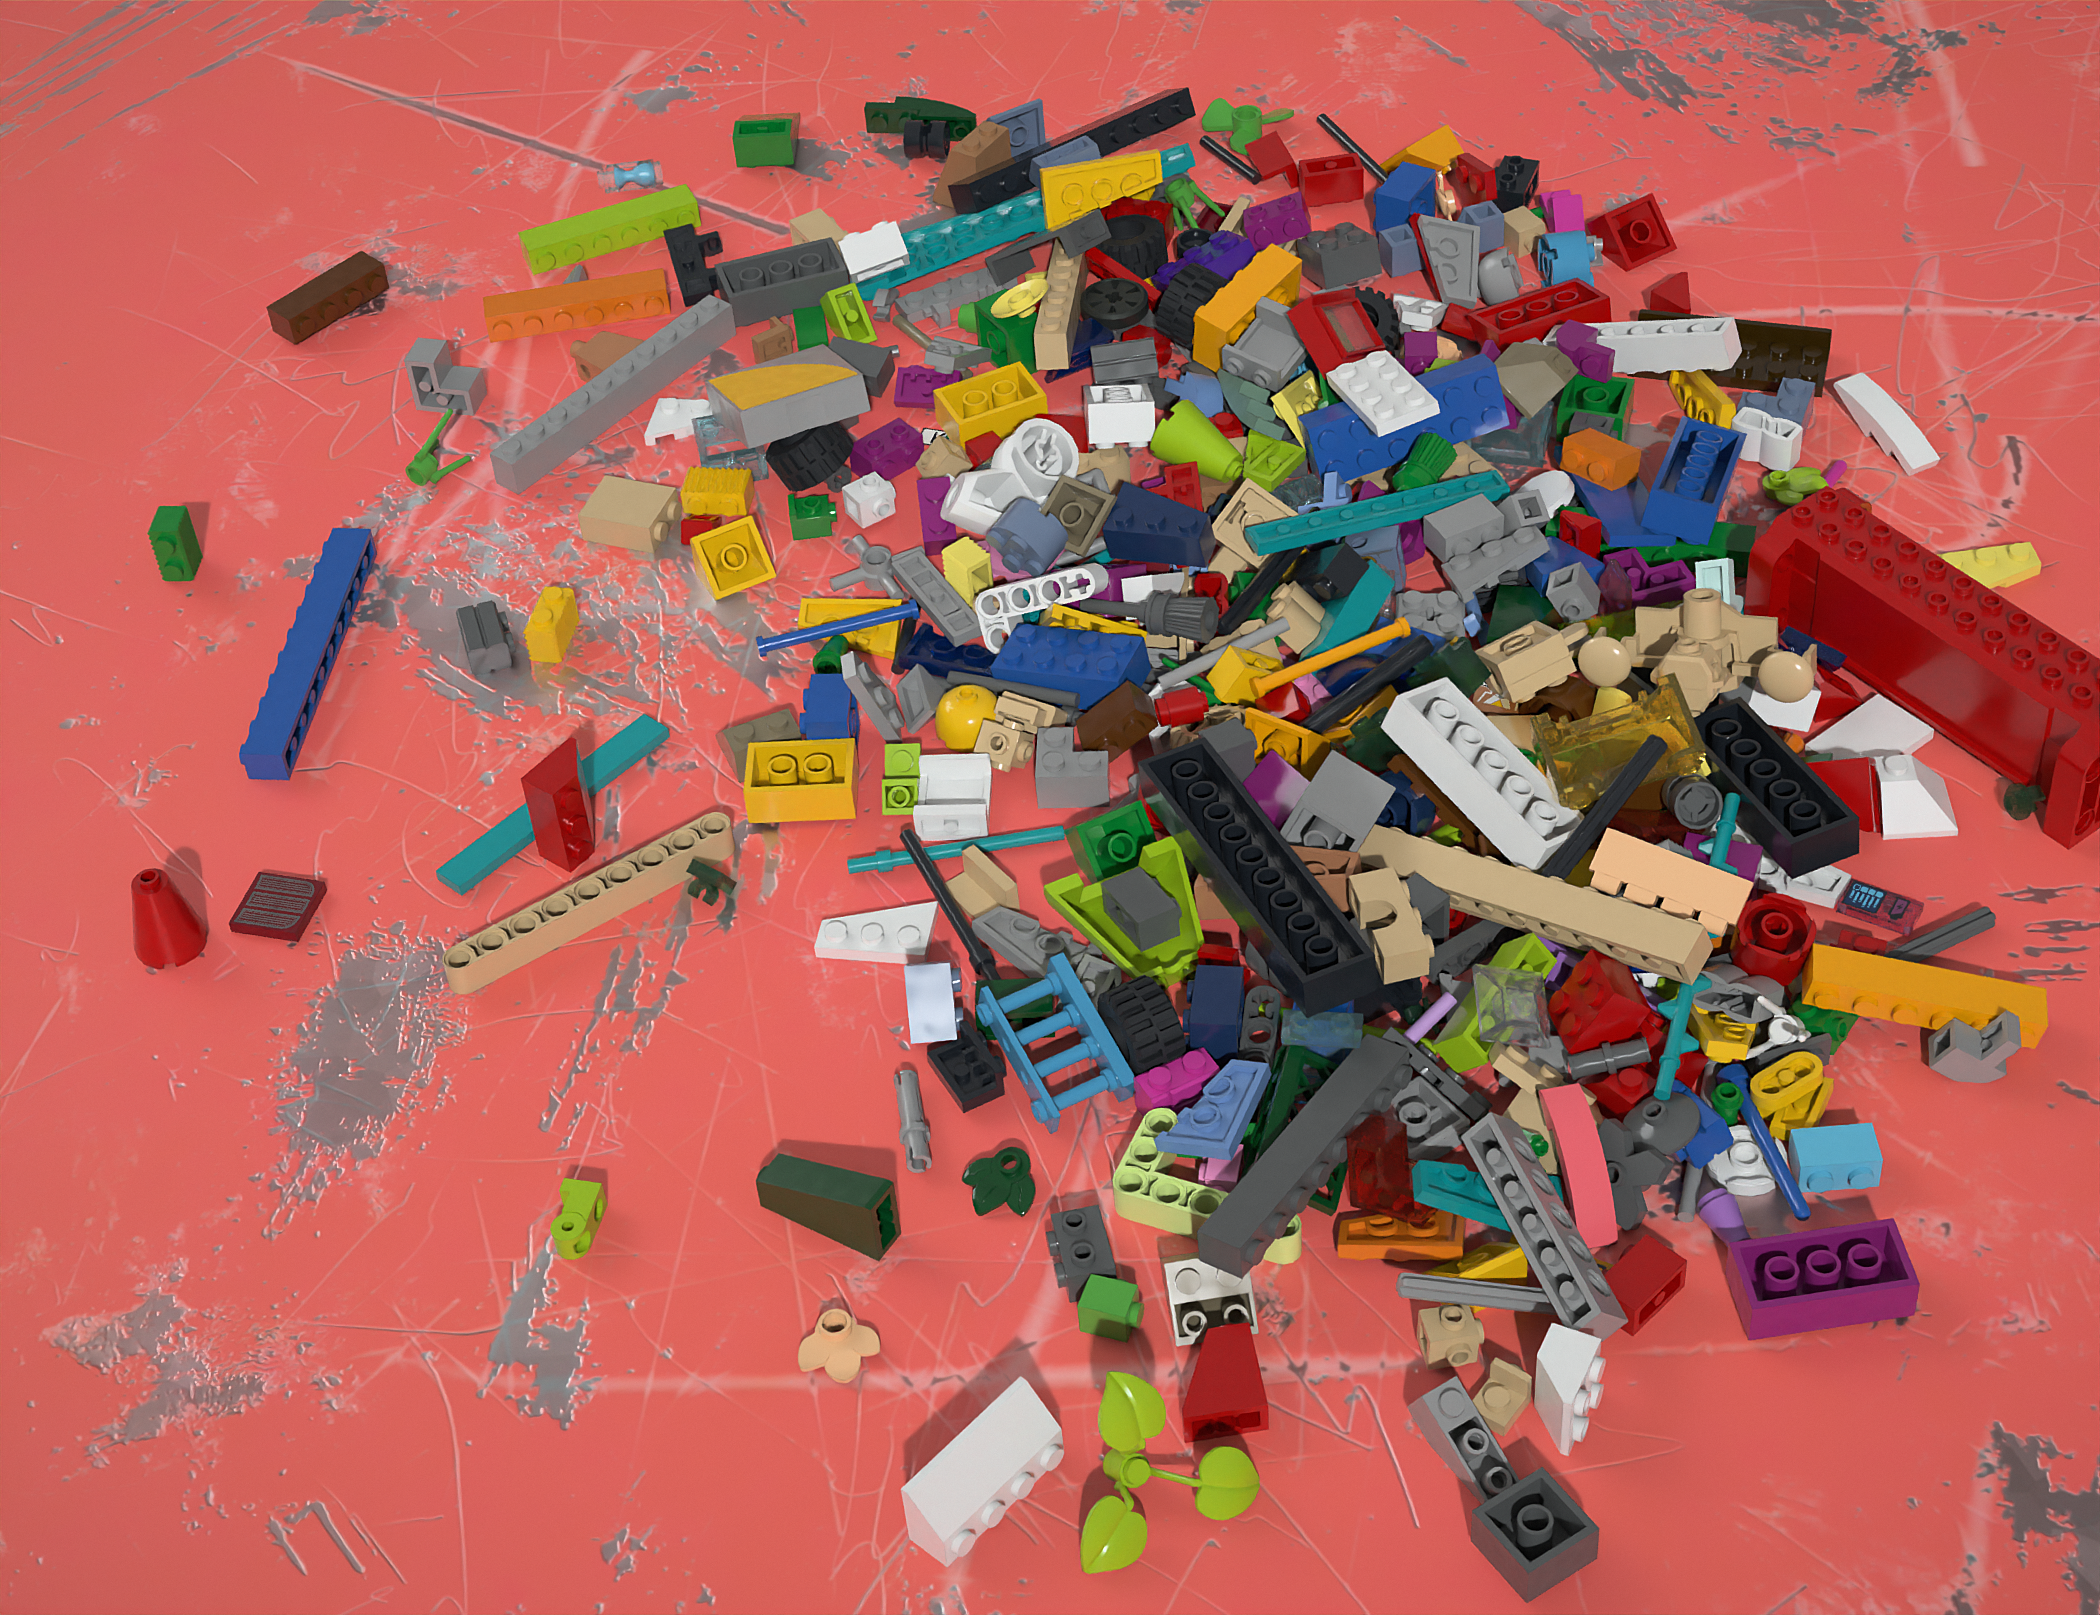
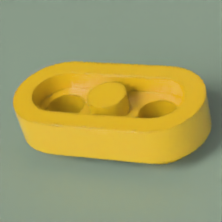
M1795 1052L1757 1073L1751 1079V1100L1755 1106L1767 1111L1780 1110L1820 1086L1823 1080L1822 1061L1819 1057L1809 1052Z

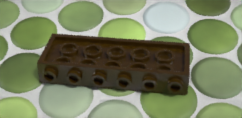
M1641 309L1638 315V321L1722 318ZM1735 319L1742 352L1732 368L1723 371L1701 369L1717 386L1778 393L1783 377L1797 378L1816 383L1814 397H1822L1830 355L1832 330ZM1671 370L1663 373L1641 371L1628 374L1627 376L1669 381Z

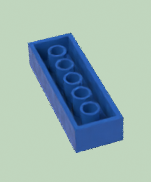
M1483 353L1414 377L1438 401L1440 413L1381 437H1378L1345 401L1297 417L1313 477L1324 489L1325 473L1337 471L1343 481L1346 482L1407 461L1419 436H1422L1423 433H1437L1438 436H1441L1453 445L1509 426L1510 423L1496 365Z
M1682 416L1652 485L1640 526L1648 528L1650 532L1657 535L1670 534L1680 537L1688 544H1704L1708 546L1736 472L1747 434Z

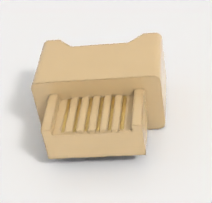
M1007 691L1003 692L1002 697L999 696L994 710L996 722L1003 724L1004 718L1024 724L1023 731L1038 735V728L1064 727L1068 712Z

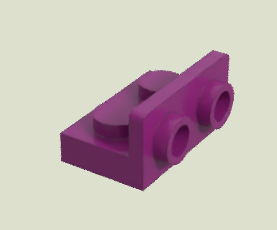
M911 365L908 368L898 367L894 395L895 406L935 409L933 390L964 380L961 371L953 370V374H945L919 365Z

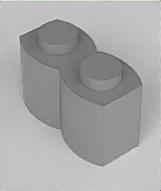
M1719 963L1703 968L1699 974L1712 980V986L1694 994L1692 1002L1704 1010H1722L1735 1021L1755 1024L1774 1017V1014L1763 1007L1757 1001V998L1764 996L1778 1007H1781L1784 988L1777 981L1769 977L1760 975L1749 977L1746 972L1737 966Z

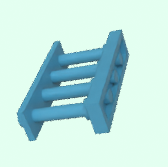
M1063 952L1049 958L1044 980L997 1001L988 986L981 988L978 1005H976L978 1017L985 1027L990 1026L1032 1101L1030 1106L1036 1121L1039 1124L1044 1123L1050 1134L1058 1130L1061 1118L1059 1111L1105 1090L1109 1093L1113 1091L1119 1103L1133 1097L1135 1091L1133 1078L1135 1076ZM1048 994L1058 995L1063 1004L1062 1012L1014 1033L1004 1014ZM1066 1026L1077 1028L1082 1037L1080 1044L1032 1065L1022 1046ZM1085 1058L1096 1061L1101 1070L1099 1072L1100 1076L1052 1098L1041 1081V1078Z

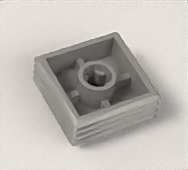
M1412 590L1396 595L1395 619L1403 616L1409 626L1446 638L1444 649L1455 636L1465 642V625L1463 622L1465 618V604L1455 592L1421 593Z
M1417 1076L1410 1081L1407 1088L1401 1089L1392 1099L1389 1109L1384 1114L1381 1113L1372 1123L1367 1136L1406 1174L1412 1175V1169L1419 1160L1435 1161L1464 1143L1461 1136L1470 1129V1120L1423 1076Z

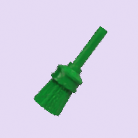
M1423 433L1422 436L1420 435L1408 460L1402 463L1399 471L1392 479L1396 493L1438 483V480L1457 457L1456 450L1451 443L1438 436L1437 433Z

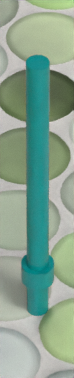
M1063 825L923 847L930 861L962 856V851L973 844L984 853L1065 840ZM890 849L875 851L873 856L847 860L849 874L878 870V873L893 871V867L915 864L907 850L890 853Z

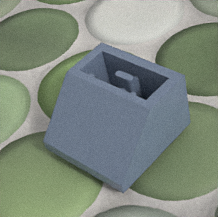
M1085 135L1033 158L1029 172L1030 181L1041 190L1039 169L1101 159L1098 146Z

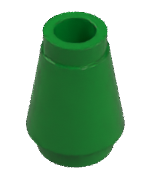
M840 635L831 637L814 656L813 667L815 674L843 673L840 656L847 654L849 642L845 637Z

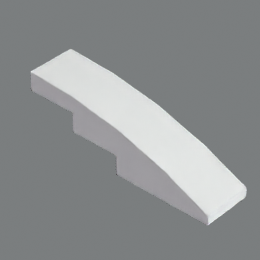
M1863 372L1834 383L1835 390L1866 438L1874 435L1886 456L1894 454L1908 476L1938 464L1940 457L1905 411Z

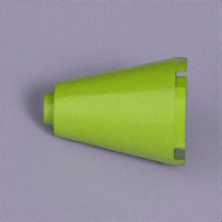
M1186 399L1175 404L1170 409L1174 412V415L1169 421L1163 418L1153 434L1150 449L1155 453H1152V455L1159 460L1173 465L1197 461L1200 475L1222 483H1227L1230 480L1235 481L1244 468L1241 453L1193 402Z

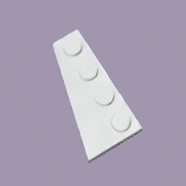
M1735 821L1736 831L1732 834L1731 840L1760 846L1747 830ZM1716 822L1707 828H1703L1699 834L1716 837ZM1763 849L1759 889L1785 894L1795 899L1834 908L1849 886L1852 875L1828 865L1791 879Z

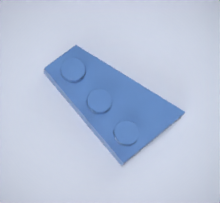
M1231 1059L1203 1088L1204 1096L1191 1109L1185 1107L1177 1115L1178 1123L1169 1132L1162 1131L1154 1139L1157 1151L1232 1161L1272 1075L1269 1063Z

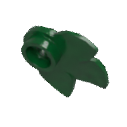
M1017 1147L1002 1149L992 1158L976 1160L969 1165L961 1179L966 1185L975 1187L972 1201L978 1216L987 1214L1006 1202L1014 1213L1023 1217L1031 1208L1036 1195L1035 1184L1029 1177L1031 1161L1027 1153ZM1011 1161L1017 1162L1012 1169L1004 1168Z

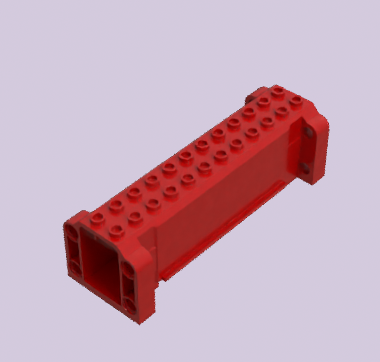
M1825 486L1775 518L1767 532L1757 539L1750 551L1744 615L1777 617L1778 634L1788 630L1808 645L1817 644V649L2023 789L2028 785L2032 787V796L2047 806L2042 832L2066 849H2071L2100 828V659L1874 516L1870 502L1848 488L1842 487L1834 490L1829 486Z

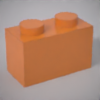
M1587 428L1564 438L1560 468L1613 491L1637 481L1642 450L1597 430Z

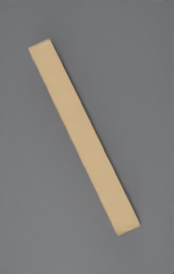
M720 812L706 814L452 946L442 956V963L451 991L460 995L472 993L727 859L735 851V842L729 817Z

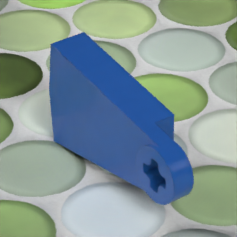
M1555 536L1546 537L1550 548L1549 551L1525 565L1526 577L1541 597L1546 596L1551 572L1578 562L1583 564L1598 588L1604 587L1605 564Z

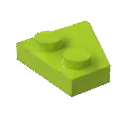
M1249 430L1243 468V482L1248 477L1264 490L1272 492L1305 461L1306 449L1283 440L1279 441L1255 430Z

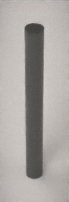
M950 671L947 677V682L950 685H978L995 693L1003 694V692L1007 691L1029 699L1078 707L1080 703V694L956 671Z

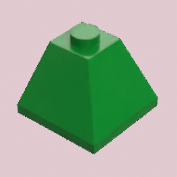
M1141 800L1063 830L1077 865L1092 884L1137 867L1142 848L1157 842Z

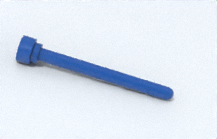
M1731 1064L1724 1067L1716 1075V1083L1718 1085L1733 1083L1739 1087L1744 1096L1743 1105L1739 1110L1795 1218L1799 1221L1808 1220L1811 1216L1810 1208L1757 1107L1751 1100L1749 1094L1751 1078L1741 1064Z

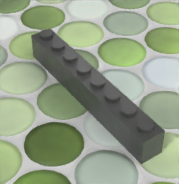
M1368 1033L1198 1229L1199 1261L1241 1279L1253 1266H1257L1262 1261L1269 1246L1275 1239H1280L1283 1236L1287 1225L1295 1215L1305 1210L1310 1197L1318 1188L1325 1186L1336 1166L1340 1162L1346 1161L1351 1148L1360 1138H1364L1368 1134L1372 1123L1377 1117L1389 1109L1392 1099L1401 1089L1407 1088L1413 1073L1412 1067H1410L1408 1048Z

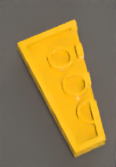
M1701 369L1693 372L1671 370L1669 387L1681 409H1687L1688 417L1730 429L1732 419L1736 416L1735 403Z

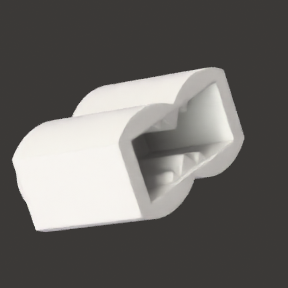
M1743 407L1732 419L1731 430L1747 434L1740 459L1760 462L1772 471L1782 470L1786 472L1791 470L1800 460L1803 428L1799 424L1783 418H1772L1764 411Z

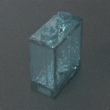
M713 415L691 419L701 468L703 466L707 469L709 467L713 469L715 467L719 469L722 467L727 469L729 467L732 470L734 468L738 470L740 468L744 470L749 468L752 471L753 481L769 479L763 445L707 456L705 447L739 440L736 438L734 431L725 428Z

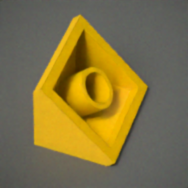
M752 515L690 538L696 575L715 601L777 577Z
M1492 1241L1463 1254V1260L1445 1262L1422 1274L1527 1287L1528 1259L1519 1244ZM1440 1302L1442 1305H1454L1452 1303ZM1469 1305L1472 1314L1487 1308Z

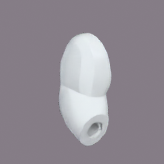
M1034 418L1024 421L995 450L990 469L965 472L955 479L944 499L940 512L941 518L986 536L1018 498L1029 499L1041 505L1037 510L1041 512L1062 474L1076 479L1079 456L1078 448L1072 436L1062 426L1047 419Z

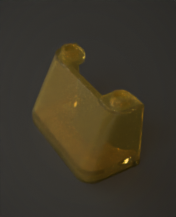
M1675 672L1656 678L1658 688L1650 695H1647L1646 690L1638 692L1639 701L1570 723L1566 715L1559 717V723L1552 722L1548 712L1530 718L1531 742L1534 751L1562 807L1579 810L1588 806L1592 801L1598 800L1648 736L1652 734L1661 737L1667 743L1668 749L1638 787L1678 774L1681 776L1690 775L1701 768V764L1706 758V749Z

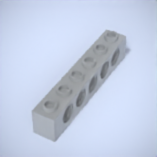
M1490 1112L1464 1133L1461 1138L1564 1327L1600 1338L1602 1343L1629 1320L1518 1122Z

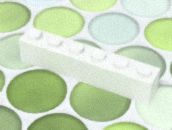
M1734 317L1585 324L1598 329L1596 344L1615 350L1613 372H1624L1625 374L1641 371L1663 373L1670 370L1693 372L1699 369L1723 371L1732 368L1742 352ZM1554 325L1544 339V345L1555 347L1556 333L1562 325Z

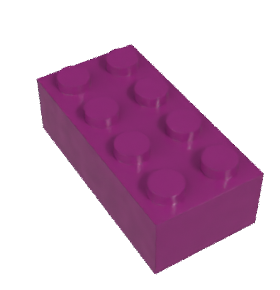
M1894 1218L1730 1242L1728 1245L1725 1275L1748 1341L1915 1315L1920 1283Z

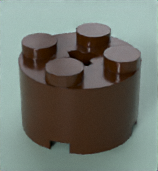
M1567 675L1568 679L1562 684L1554 687L1546 686L1536 691L1535 697L1522 703L1519 715H1539L1541 718L1548 756L1552 755L1562 736L1586 737L1598 693L1596 687L1588 686L1580 679Z

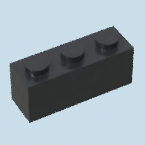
M1347 543L1299 555L1279 580L1278 584L1279 586L1284 583L1289 585L1295 581L1318 603L1347 597L1369 569L1370 565Z

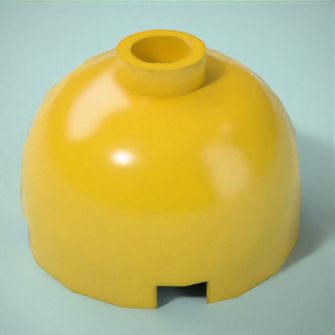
M961 685L949 690L943 695L936 707V736L939 740L941 738L945 741L946 747L950 750L962 753L973 752L983 720L996 722L994 710L998 698L987 688L978 685Z

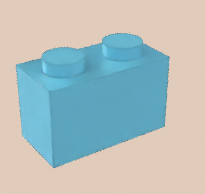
M1872 1123L1791 1129L1787 1156L1793 1178L1801 1193H1822L1830 1190L1865 1189L1879 1186L1883 1158Z

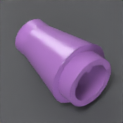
M1719 1188L1707 1193L1699 1200L1697 1204L1700 1209L1699 1217L1727 1247L1730 1242L1751 1239L1735 1195L1729 1194L1725 1188Z

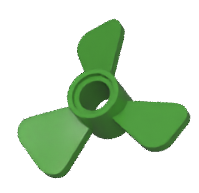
M1218 98L1210 104L1204 114L1202 128L1208 132L1233 131V135L1229 139L1230 147L1236 152L1249 156L1245 145L1262 137V125L1291 118L1294 116V110L1281 108L1262 115L1260 108L1256 106L1242 105L1233 108L1226 100Z

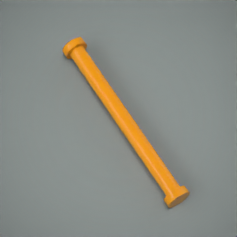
M1401 616L1395 619L1394 624L1263 678L1253 677L1249 679L1251 690L1254 696L1259 699L1265 696L1266 691L1399 636L1403 639L1411 635L1410 626L1405 617Z

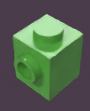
M1090 1274L1077 1305L1080 1331L1127 1343L1133 1327H1140L1144 1315V1304L1139 1302L1138 1285L1123 1279H1111Z

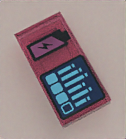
M1851 878L1837 903L1836 912L1910 936L1923 912L1924 903Z

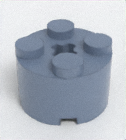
M1018 498L985 537L987 542L1004 557L1002 564L1009 571L1018 573L1019 570H1023L1036 577L1043 575L1067 545L1065 543L1068 541V534L1064 526L1053 514L1049 513L1047 517L1037 511L1041 505L1025 498Z

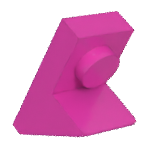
M1570 189L1540 193L1539 204L1551 233L1572 230L1585 231L1581 194L1572 195Z

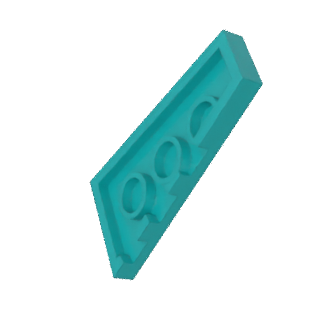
M1419 1160L1413 1167L1414 1201L1512 1232L1480 1172L1468 1171L1464 1165ZM1548 1175L1563 1202L1560 1177Z

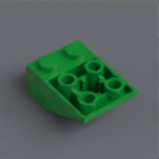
M800 112L743 115L734 123L732 137L737 167L756 168L758 166L771 165L783 167L794 164Z

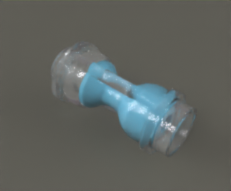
M653 159L603 164L602 171H597L599 188H605L606 194L657 188V185L664 184L661 161H653ZM624 168H633L632 170H624ZM629 182H634V183H636V184L625 185L626 183H629Z

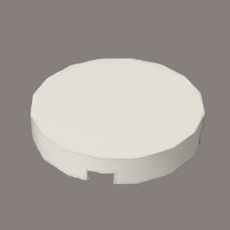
M1554 470L1544 472L1522 485L1515 494L1539 489L1549 517L1552 519L1559 513L1557 508L1562 504L1566 507L1570 503L1575 489L1572 480L1564 471Z
M1748 1125L1728 1127L1734 1138L1733 1145L1721 1154H1715L1714 1159L1705 1165L1709 1178L1719 1188H1725L1727 1192L1741 1196L1752 1197L1766 1194L1778 1187L1779 1185ZM1774 1136L1773 1140L1787 1164V1152L1782 1142Z

